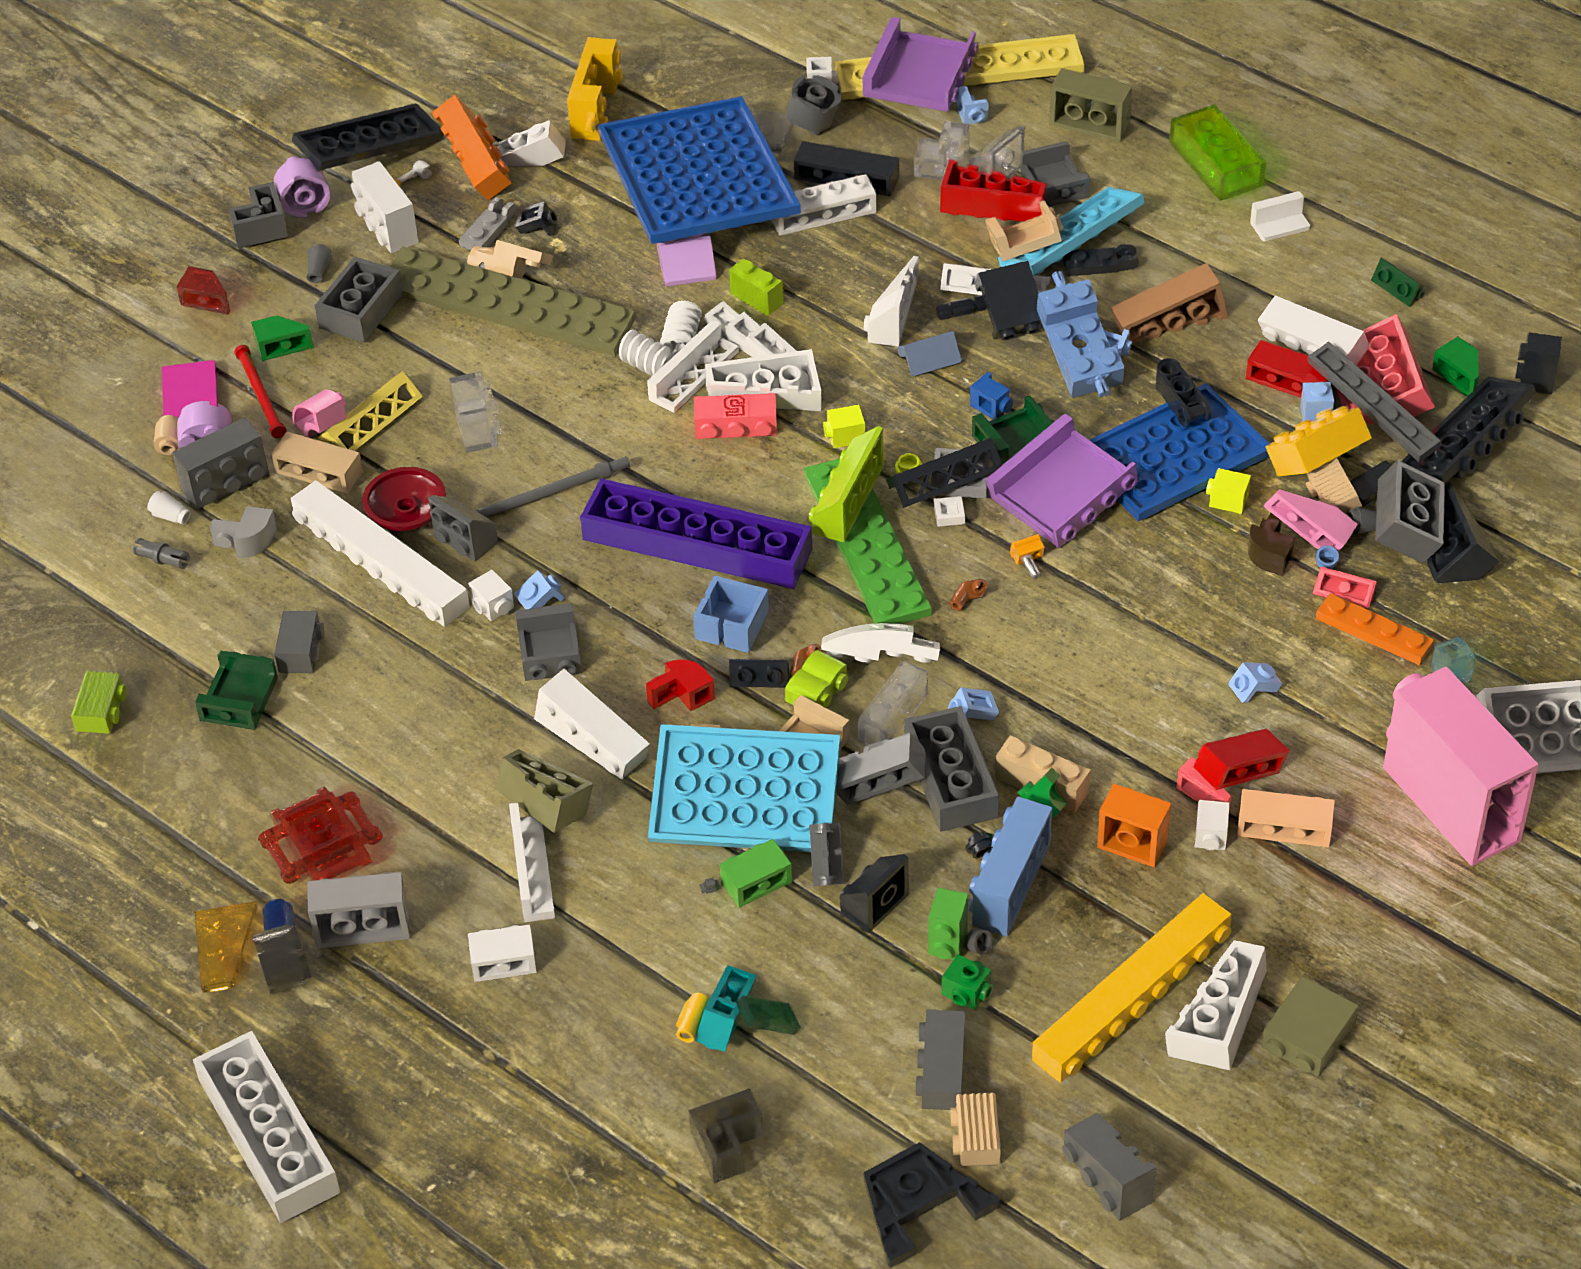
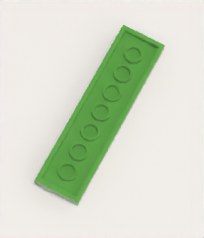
M840 458L804 468V476L817 503L819 502L822 488L824 486L827 487L829 484L831 471L834 467H838ZM872 488L845 542L836 541V544L874 624H903L932 616V608Z

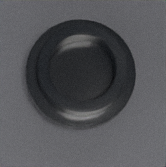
M984 832L972 835L968 839L969 843L965 846L967 853L972 854L975 859L983 857L986 852L990 853L993 848V835L990 833L985 834Z

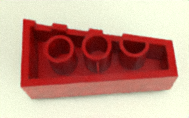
M949 159L940 189V213L968 215L976 218L995 217L1002 221L1024 222L1041 216L1042 212L1039 202L1046 201V183L1018 176L1009 179L1003 175V172L995 170L989 174L979 171V166L971 164L968 165V168L958 166V161Z

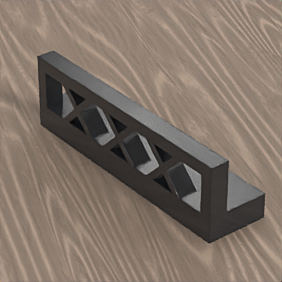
M991 437L886 478L889 489L896 488L902 506L905 508L991 474L1002 466V462ZM989 451L994 464L993 467L988 469L977 465L980 454ZM974 456L972 462L966 460V459L971 458V457ZM958 462L970 466L966 477L963 479L952 474ZM950 466L948 471L943 470V468ZM974 469L980 471L978 473L973 474ZM938 472L945 476L940 488L927 484L931 473ZM922 476H925L923 481L917 479ZM950 479L955 481L953 483L948 484ZM912 481L921 487L917 497L909 500L903 484ZM925 488L931 490L930 492L923 494Z

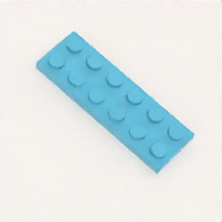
M1112 187L1105 188L1060 217L1063 231H1060L1062 241L1006 261H1002L999 256L1000 267L1028 261L1033 275L1042 273L1044 268L1050 264L1062 260L1063 256L1070 251L1079 249L1081 244L1087 240L1097 237L1107 227L1116 225L1118 220L1134 213L1138 207L1145 203L1143 194Z

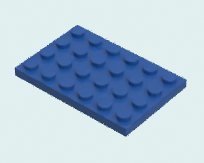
M1207 383L1197 388L1210 404L1212 416L1208 420L1202 418L1191 422L1187 427H1183L1166 402L1089 440L1127 467L1132 462L1136 464L1138 482L1131 490L1126 491L1116 500L1138 522L1207 488L1209 479L1215 478L1218 468L1239 472L1269 457L1265 446L1270 443Z

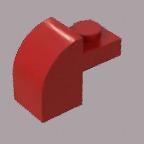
M679 659L664 663L665 674L657 676L646 683L647 702L653 710L677 697L681 699L690 711L715 699L714 679L700 664L690 660Z

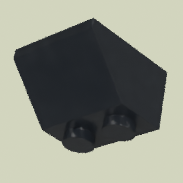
M904 854L880 857L872 865L866 866L860 877L852 884L846 885L841 891V915L870 933L909 895V857Z

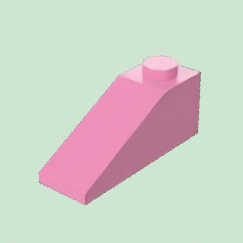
M1280 489L1264 504L1266 509L1317 549L1322 546H1332L1339 551L1358 525L1336 506Z

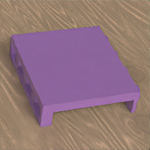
M891 17L862 76L863 96L948 112L952 102L957 101L959 92L957 87L964 85L965 73L970 72L972 58L978 54L979 43L975 42L976 32H971L967 42L901 31L900 18Z
M1063 414L986 478L988 495L991 499L1057 548L1071 541L1076 533L1086 525L1091 524L1103 510L1111 507L1116 499L1126 491L1131 490L1138 482L1137 469L1134 462L1130 463L1127 467L1075 431L1073 419L1067 414Z

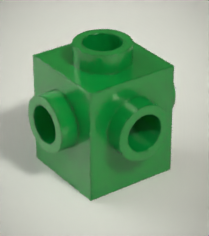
M957 954L942 976V995L951 999L955 1004L966 1006L974 1011L981 1001L985 1002L988 1000L993 990L991 969L978 961L969 960Z

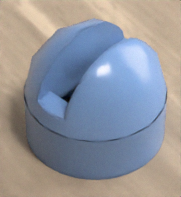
M1322 546L1317 550L1315 561L1319 568L1333 569L1337 565L1339 553L1334 547Z

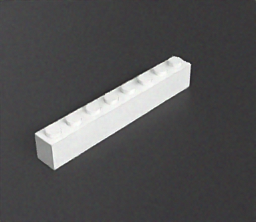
M315 480L291 498L292 514L299 524H305L317 537L327 540L336 551H342L354 564L365 568L373 578L383 581L392 592H398L411 606H417L425 612L430 620H436L446 627L470 608L465 587Z

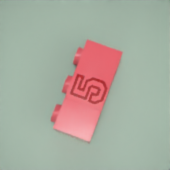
M775 393L694 397L696 439L777 436Z

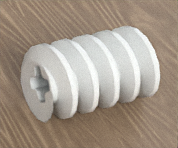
M678 301L671 305L660 343L671 348V352H679L696 336L702 317L700 307L690 301Z
M634 329L625 334L619 348V356L623 362L629 363L650 376H653L677 353L676 351L671 352V348L663 346L660 342H654L652 338H646L642 333L638 334Z

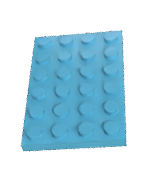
M661 724L648 831L649 842L753 848L757 844L774 839L781 850L811 852L809 825L833 823L841 742L840 735Z

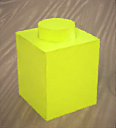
M859 405L827 410V422H823L825 437L831 439L833 448L849 446L852 439L865 433V421Z
M1218 468L1215 478L1209 479L1206 494L1210 495L1209 507L1242 514L1249 496L1251 475Z

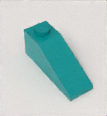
M730 965L726 966L704 1009L695 1038L696 1042L704 1044L709 1049L726 1051L757 975Z

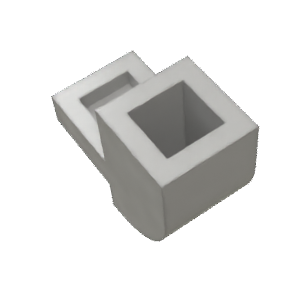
M246 506L240 522L213 519L210 525L214 546L236 549L238 558L255 556L266 550L277 530L273 509Z

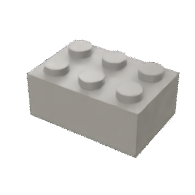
M385 872L376 875H356L347 878L308 881V914L317 949L410 939L409 908L401 872Z

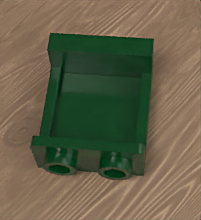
M1031 395L1025 397L1022 409L988 421L983 413L972 416V436L977 443L992 437L1003 465L1055 421L1050 420L1044 413L1042 405L1036 403Z
M221 650L217 655L219 669L207 695L199 693L195 701L199 720L255 730L278 679L275 662L273 659L264 656H253Z

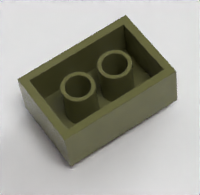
M1061 68L1051 85L1050 125L1121 142L1130 126L1133 85Z

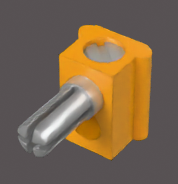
M1039 534L1012 542L1010 554L1016 564H1024L1033 579L1040 576L1041 573L1034 559L1043 557L1045 547L1040 540Z

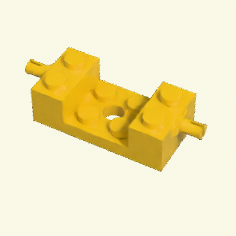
M587 38L567 98L572 139L601 140L598 125L608 123V117L604 116L606 97H602V93L615 94L618 84H622L623 70L619 69L621 47L615 39Z

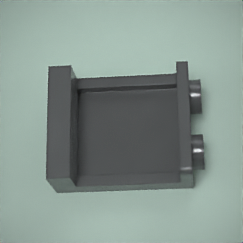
M1068 141L1021 152L1020 172L1026 179L1046 183L1045 203L1048 207L1089 198L1090 178L1086 172L1079 173L1070 157Z
M572 603L515 611L525 681L551 678L563 669L571 675L582 673Z

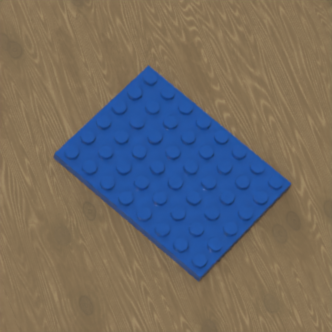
M742 96L598 125L599 135L650 244L665 243L666 241L679 238H689L694 235L714 233L718 230L738 228L742 225L762 223L771 219L787 218L791 215L801 214L800 203Z

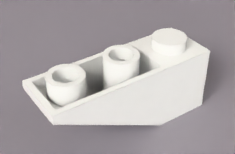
M549 120L493 144L502 153L500 159L507 166H544L564 157L566 140Z

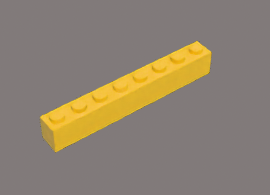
M1202 893L1033 1042L1032 1061L1060 1083L1069 1075L1074 1076L1077 1074L1083 1063L1090 1056H1097L1108 1040L1112 1037H1118L1124 1031L1127 1023L1134 1017L1139 1018L1142 1016L1148 1005L1155 998H1162L1173 982L1182 980L1192 965L1197 961L1202 962L1217 943L1222 944L1229 937L1232 914Z

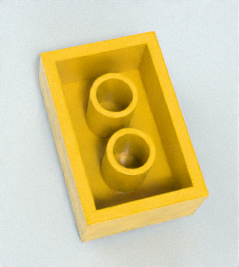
M1347 406L1333 411L1332 408L1325 409L1316 414L1317 419L1313 421L1305 420L1295 425V431L1291 433L1286 431L1274 436V442L1265 447L1277 475L1287 476L1309 473L1371 439L1372 437L1360 409H1348Z

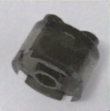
M284 924L252 935L270 995L306 984V980L312 978L305 954L298 956L297 953L303 947L296 925L289 927V924Z

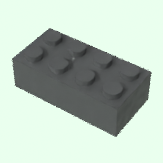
M962 706L904 719V735L911 733L924 747L926 752L925 778L920 779V783L940 832L998 818L999 795Z

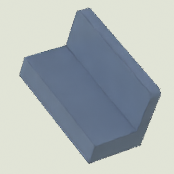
M954 331L897 347L899 356H906L912 376L961 362Z

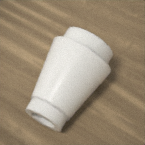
M156 491L148 502L147 509L152 512L154 517L185 525L191 516V511L166 491Z

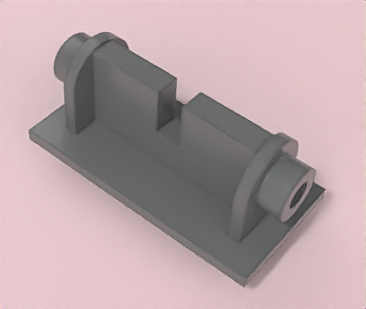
M840 823L809 825L813 886L844 884Z

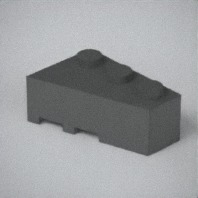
M1096 1113L1064 1130L1062 1150L1066 1159L1070 1163H1075L1080 1169L1081 1176L1086 1185L1090 1188L1094 1187L1100 1195L1103 1207L1108 1212L1112 1211L1117 1219L1121 1221L1153 1203L1156 1166L1151 1162L1143 1164L1136 1157L1139 1155L1138 1150L1133 1145L1126 1148L1118 1140L1121 1138V1134L1099 1113Z

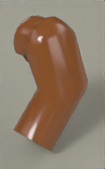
M981 578L962 582L949 602L950 607L960 611L967 600L981 598L988 590V583Z
M811 644L809 647L795 653L790 671L791 678L802 668L805 661L814 651L819 650L823 652L821 646Z

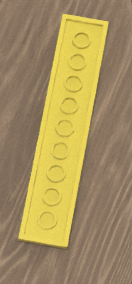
M1075 34L979 45L977 56L972 58L971 70L965 73L963 86L1058 75L1061 68L1080 73L1084 72V62ZM872 57L835 61V71L842 100L865 97L863 96L862 76Z

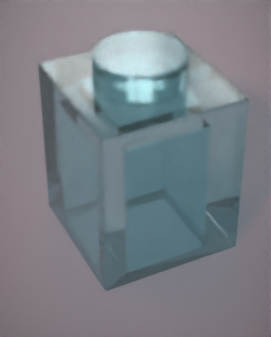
M1462 636L1435 645L1431 669L1435 672L1447 666L1463 683L1472 679L1476 656Z

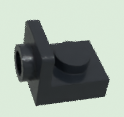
M543 201L520 209L515 228L522 234L542 227L548 236H552L555 234L558 218L555 211L550 209L547 203Z

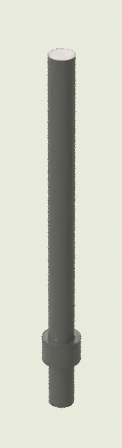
M627 456L608 463L603 461L595 464V467L475 511L488 518L596 478L605 479L610 477L613 472L630 467V462Z

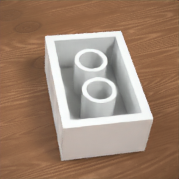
M380 161L353 171L351 188L357 199V202L354 203L355 210L359 217H364L368 229L376 233L380 245H385L392 254L399 251L402 246L409 247L419 243L413 204Z

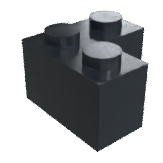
M1529 332L1526 343L1520 344L1518 360L1523 361V363H1517L1515 378L1520 379V382L1534 384L1536 393L1552 395L1562 337Z

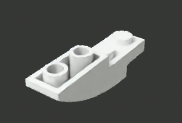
M878 623L849 627L824 636L822 638L821 650H826V654L834 657H843V654L855 656V660L870 663L872 660L878 661L880 650H885V653L890 656L902 657V654L914 656V659L917 661L928 663L931 662V659L938 661L940 643L913 638L914 626Z

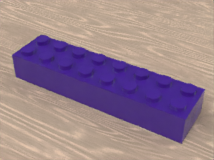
M600 478L580 516L582 538L585 541L790 589H795L813 550L812 526Z

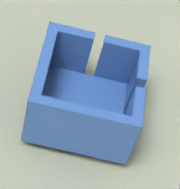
M714 576L705 592V598H702L693 615L695 639L720 645L722 641L725 647L749 653L769 613L768 589Z

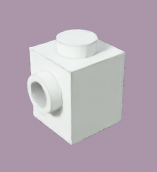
M831 57L807 58V79L813 78V75H818L831 80L837 86V73L831 70Z
M493 570L469 582L471 601L475 610L479 614L483 613L490 621L505 615L514 608L512 589Z

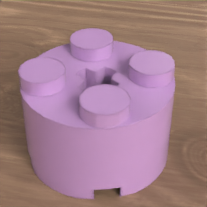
M292 156L286 160V163L275 174L274 185L280 203L288 214L295 217H307V213L313 211L318 213L327 206L330 200V191L324 171H319L310 159Z
M198 401L185 406L177 419L178 448L180 449L232 424V416L229 410L218 404V407L212 406L209 401Z

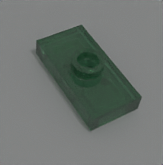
M743 995L736 1002L749 1028L795 1035L801 1028L789 1003Z

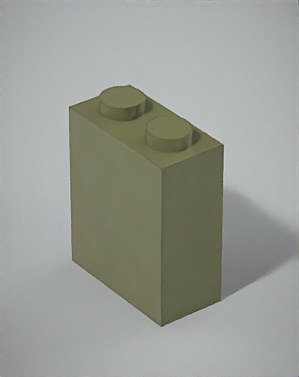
M1301 976L1264 1028L1262 1048L1271 1055L1281 1057L1294 1064L1299 1070L1319 1077L1356 1024L1359 1005Z

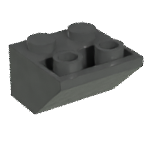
M431 495L428 498L434 530L433 534L439 542L446 543L460 555L467 556L475 562L498 543L496 524L455 498Z

